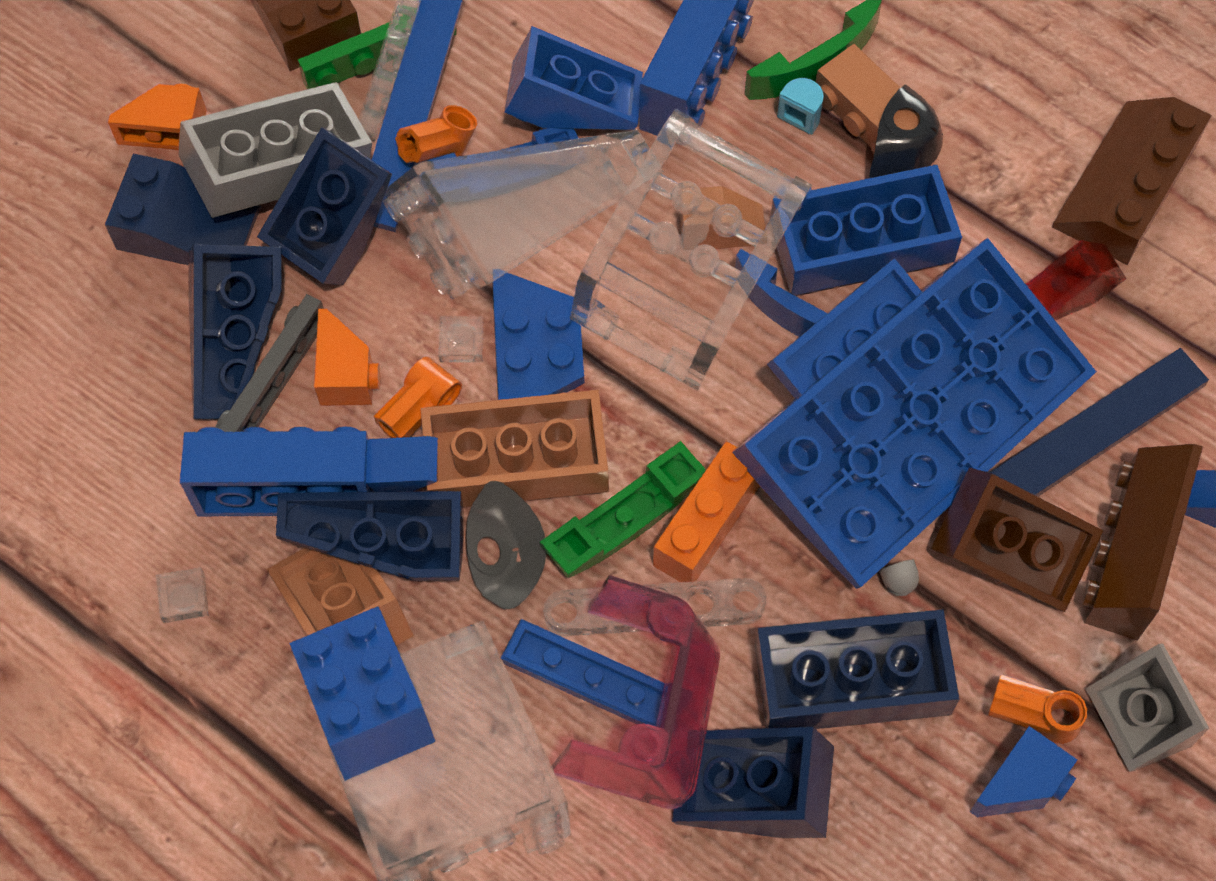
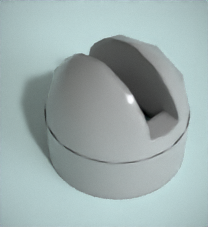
M914 559L899 562L880 570L884 585L889 592L897 596L908 595L918 585L919 572Z

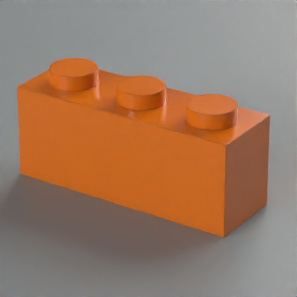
M727 441L721 447L654 546L653 566L690 589L760 487L747 471V467L732 453L738 447Z

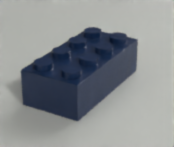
M944 609L757 629L754 646L766 728L814 727L815 729L950 716L960 700Z

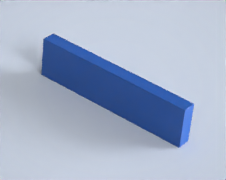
M523 619L517 625L501 657L502 664L665 738H669L687 700L688 693Z

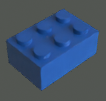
M379 606L289 643L344 781L436 742L422 703Z

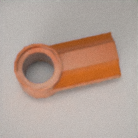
M448 105L443 109L440 118L400 128L395 137L398 145V155L406 163H419L451 153H455L459 160L476 129L477 119L469 110L461 106Z
M429 356L423 357L409 370L404 380V386L374 415L375 422L390 438L410 437L422 425L421 408L452 405L460 394L462 383Z
M1000 675L988 715L1025 728L1030 726L1034 730L1041 732L1050 741L1064 744L1071 742L1078 736L1087 718V707L1085 701L1072 691L1061 690L1053 692ZM1056 709H1064L1071 713L1075 723L1068 726L1061 725L1053 719L1051 712Z

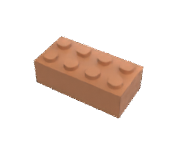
M599 390L421 408L423 436L438 438L437 482L427 485V491H461L463 507H471L481 490L490 481L504 483L524 501L609 492V472Z

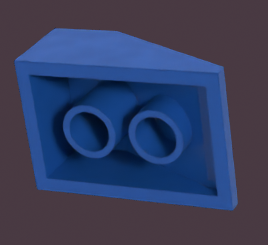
M531 26L512 62L504 113L541 128L635 130L639 119L640 82L643 72Z

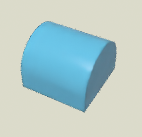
M797 78L790 81L780 92L777 117L808 134H813L820 123L824 97L822 88L815 81L807 78Z

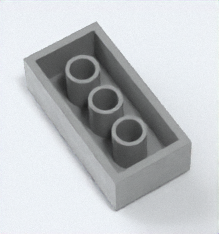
M335 82L181 121L178 155L213 218L278 200L321 127L326 128L368 158H370L372 141L338 83Z

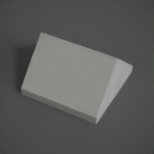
M1164 644L1154 646L1085 688L1129 772L1136 771L1192 747L1209 729Z

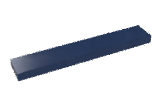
M1179 348L989 473L1039 497L1205 387L1209 379L1183 349Z

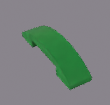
M866 0L845 12L842 32L789 63L778 52L746 71L745 96L749 100L777 98L786 84L794 79L807 78L816 82L818 69L851 45L855 44L862 50L878 24L882 0Z
M680 441L646 465L645 474L579 520L576 516L541 540L540 546L567 578L575 576L613 555L664 518L689 496L706 469Z

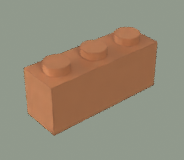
M853 44L818 69L816 83L823 91L822 106L827 110L831 109L840 117L847 130L852 135L859 136L871 147L874 154L879 123L884 109L901 87L860 48ZM902 108L894 114V123L901 129L911 130L920 123V116L913 109ZM932 127V130L937 133V130Z

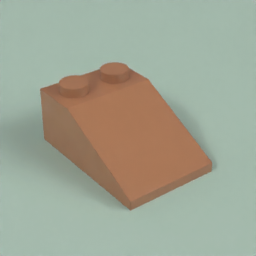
M305 547L267 569L305 636L379 606L396 646L414 636L396 597L374 568Z

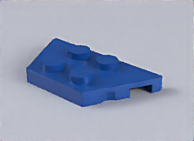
M493 269L498 400L568 393L583 385L585 379L579 299L505 271Z

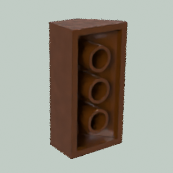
M1175 97L1127 101L1055 219L1052 228L1128 265L1197 147L1212 115Z
M1183 444L1138 448L1131 462H1122L1115 482V486L1122 488L1119 501H1111L1104 521L1105 526L1111 527L1107 541L1100 540L1093 560V565L1100 567L1096 581L1091 579L1088 581L1081 605L1088 607L1085 624L1138 641L1159 612L1203 446Z

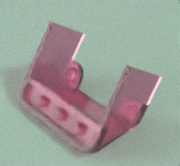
M609 575L590 602L587 613L653 633L658 639L673 644L656 726L636 724L630 727L621 737L617 753L572 739L552 764L550 774L661 808L675 809L682 806L696 789L719 668L720 649L715 639L685 600Z

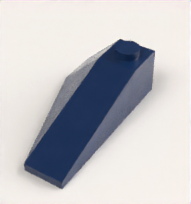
M193 244L188 250L193 419H219L225 410H231L252 378L262 343L268 331V325L281 293V247Z
M461 491L278 493L276 537L289 543L413 581L460 580L464 546V507Z

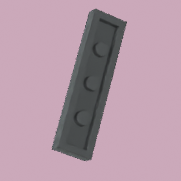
M306 294L300 305L294 306L289 311L285 319L283 331L231 410H225L221 414L216 428L224 432H243L246 428L260 426L317 338L318 309H324L321 300Z

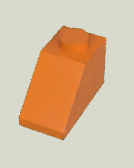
M158 84L109 115L108 124L118 145L179 150L181 121L205 116L207 109L199 88L191 87L187 84Z
M318 309L314 388L320 406L372 405L373 389H380V364L372 362L369 347L328 309Z

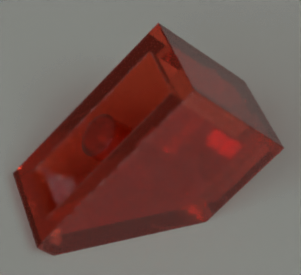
M1080 240L1026 283V285L1056 321L1095 304L1127 278L1105 244Z

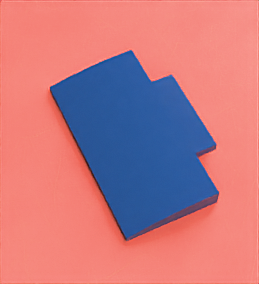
M987 237L971 248L922 291L895 258L892 259L767 363L795 399L732 453L747 467V471L791 522L858 589L952 505L969 467L988 472L1097 371Z

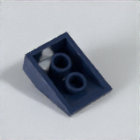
M321 127L257 238L270 247H281V254L321 283L344 285L366 248L392 173L326 128Z
M133 153L105 226L116 250L188 265V250L193 244L247 246L261 204L212 218L185 167L171 161Z
M814 727L683 731L672 822L676 825L776 838H826L834 746Z

